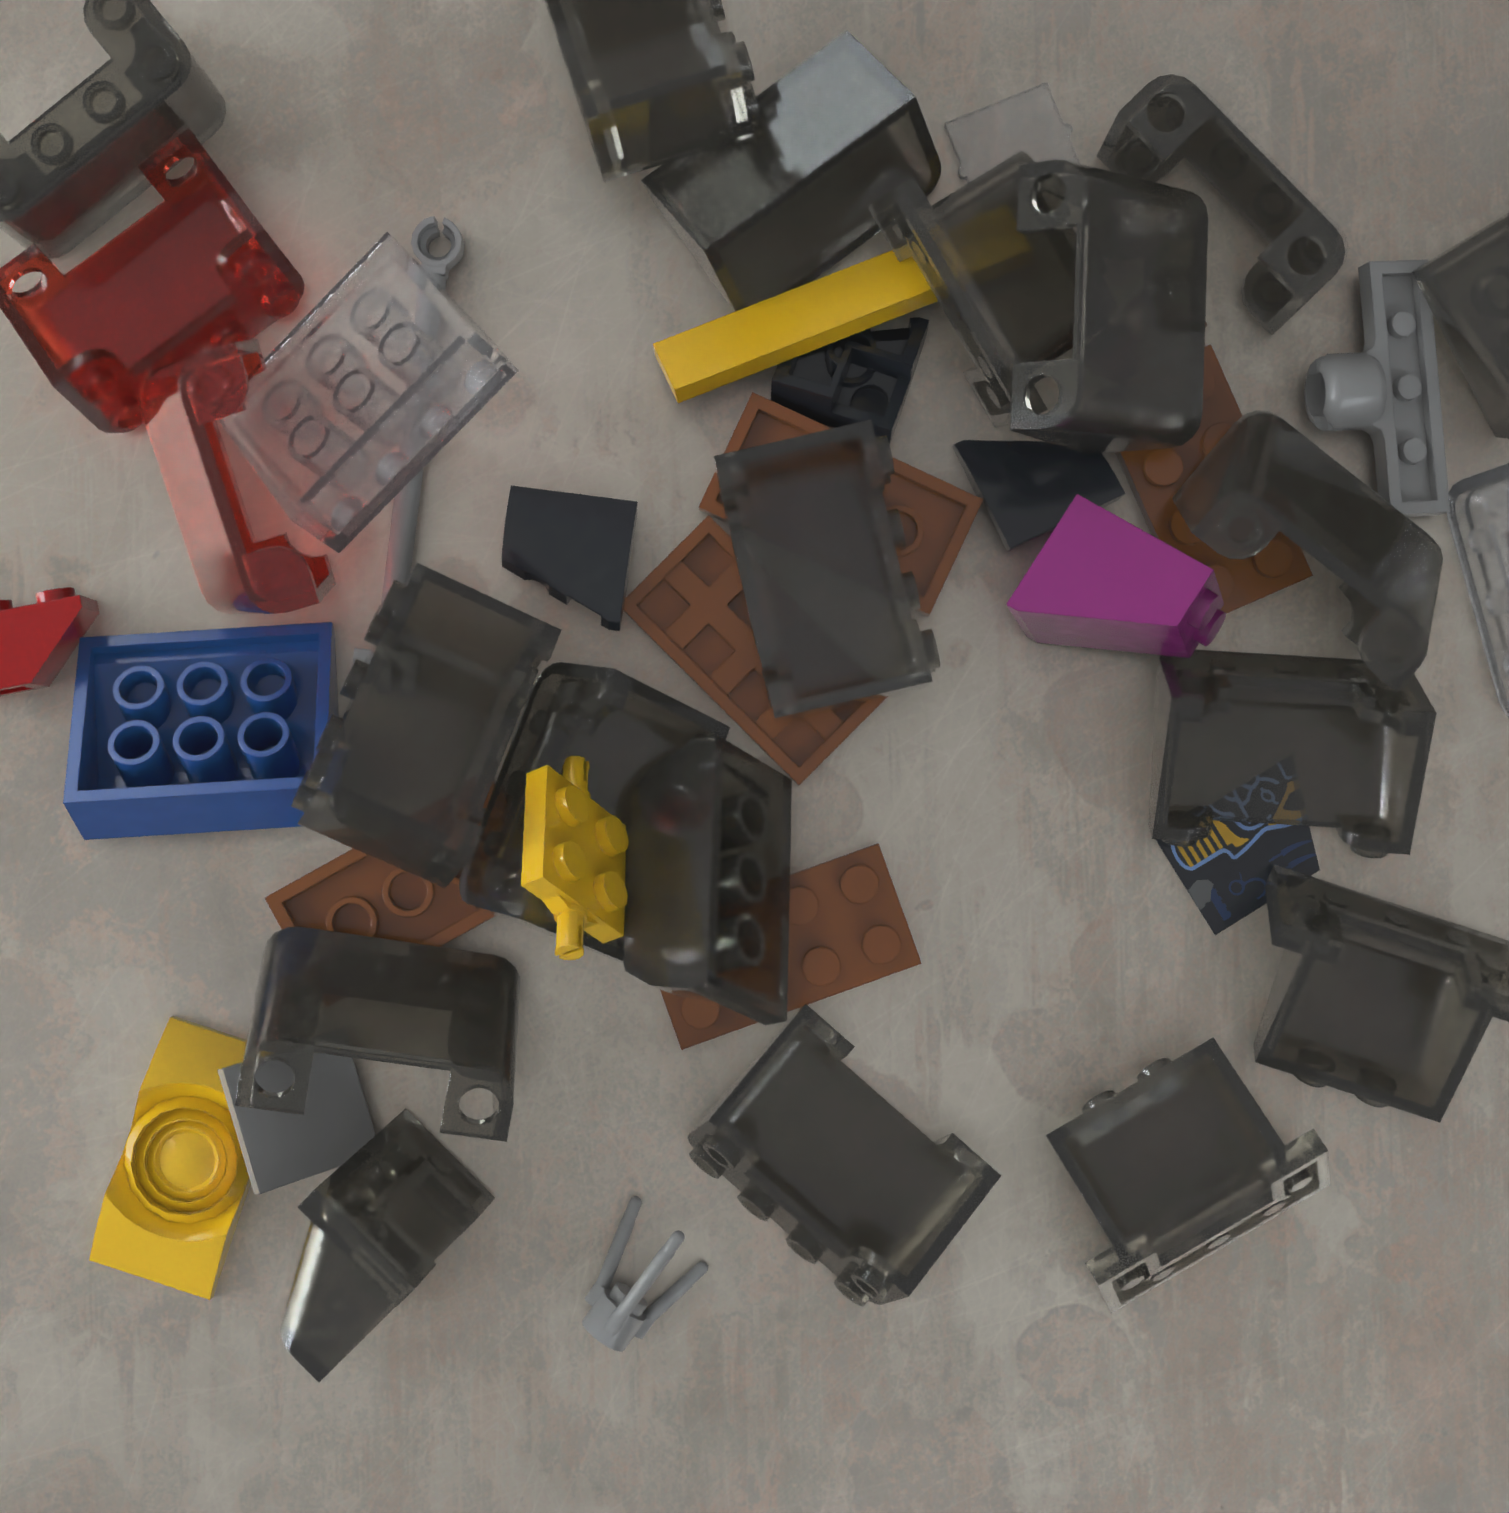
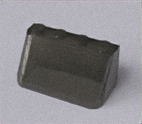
M845 31L641 181L653 203L720 294L737 311L813 281L923 201L934 190L940 179L941 162L916 96L853 35Z

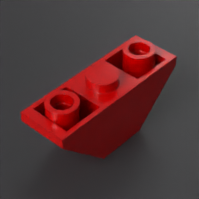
M71 587L50 589L36 593L37 603L13 608L12 600H0V696L50 687L78 646L80 637H84L99 615L98 602L82 595H76L75 589Z

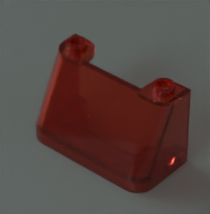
M258 339L230 343L162 365L146 375L140 384L138 392L139 407L201 592L208 604L217 611L226 614H276L291 612L320 603L336 585L327 554L311 556L301 553L291 545L287 532L256 541L217 423L219 419L247 410L244 402L248 394L249 382L254 376L267 370Z

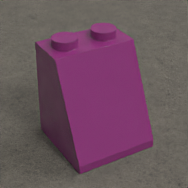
M1079 494L1073 499L1006 604L1026 637L1037 643L1190 658L1199 643L1205 647L1208 646L1218 634L1226 617V613L1221 610L1224 602L1213 569Z

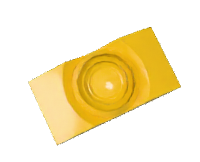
M175 1016L169 1018L140 1087L132 1126L121 1158L104 1195L92 1243L90 1261L208 1300L214 1297L251 1185L217 1070L277 1051L276 1049Z

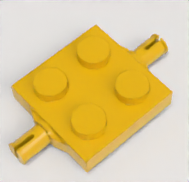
M570 756L562 761L563 775H560L549 765L526 773L521 886L541 899L554 915V920L557 922L555 955H559V958L563 960H576L584 955V931L602 944L623 937L625 906L628 900L625 886L626 850L629 845L626 825L591 799V794L588 791L590 763L581 756Z

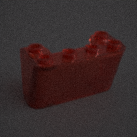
M189 128L138 165L143 175L164 198V201L91 256L64 274L33 243L0 268L1 310L51 385L92 424L105 433H127L138 428L148 416L176 395L189 390L200 377L227 357L240 352L251 339L271 324L291 314L298 306L304 292L305 284L301 275ZM186 157L194 158V164L185 175L176 179H166V173L174 162ZM31 272L42 273L41 279L33 288L20 293L12 291L15 282L21 276Z

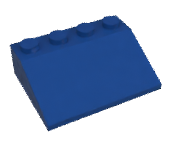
M332 622L80 637L63 804L84 840L340 824L342 768L335 632Z

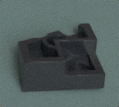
M921 317L910 318L908 328L871 331L869 328L778 364L771 382V401L818 423L890 444L919 361L929 327V320Z
M962 440L953 445V449L976 496L984 499L985 507L1007 552L1054 530L1077 494L1102 508L1118 501L1126 494L1108 461L1093 442Z
M511 486L503 535L502 567L524 580L540 582L546 587L549 595L566 605L571 599L600 615L601 626L608 630L620 631L628 586V568L637 521L638 502Z

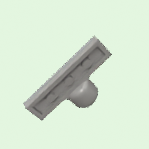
M1428 260L1369 261L1358 267L1365 341L1363 352L1326 354L1316 359L1310 365L1304 385L1306 411L1310 421L1322 431L1363 430L1370 434L1374 445L1380 519L1445 514L1450 512L1429 262Z

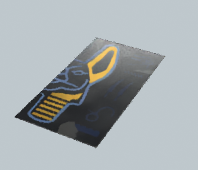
M1292 754L1155 838L1214 935H1217L1320 870Z

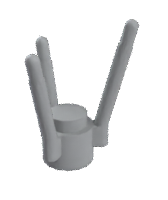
M638 1196L630 1199L598 1279L585 1297V1300L592 1308L582 1321L585 1329L595 1339L608 1348L623 1352L634 1336L643 1339L653 1323L708 1271L707 1263L703 1261L697 1263L645 1310L648 1303L643 1298L685 1239L684 1233L678 1230L661 1247L632 1288L620 1282H617L613 1289L609 1288L642 1204Z

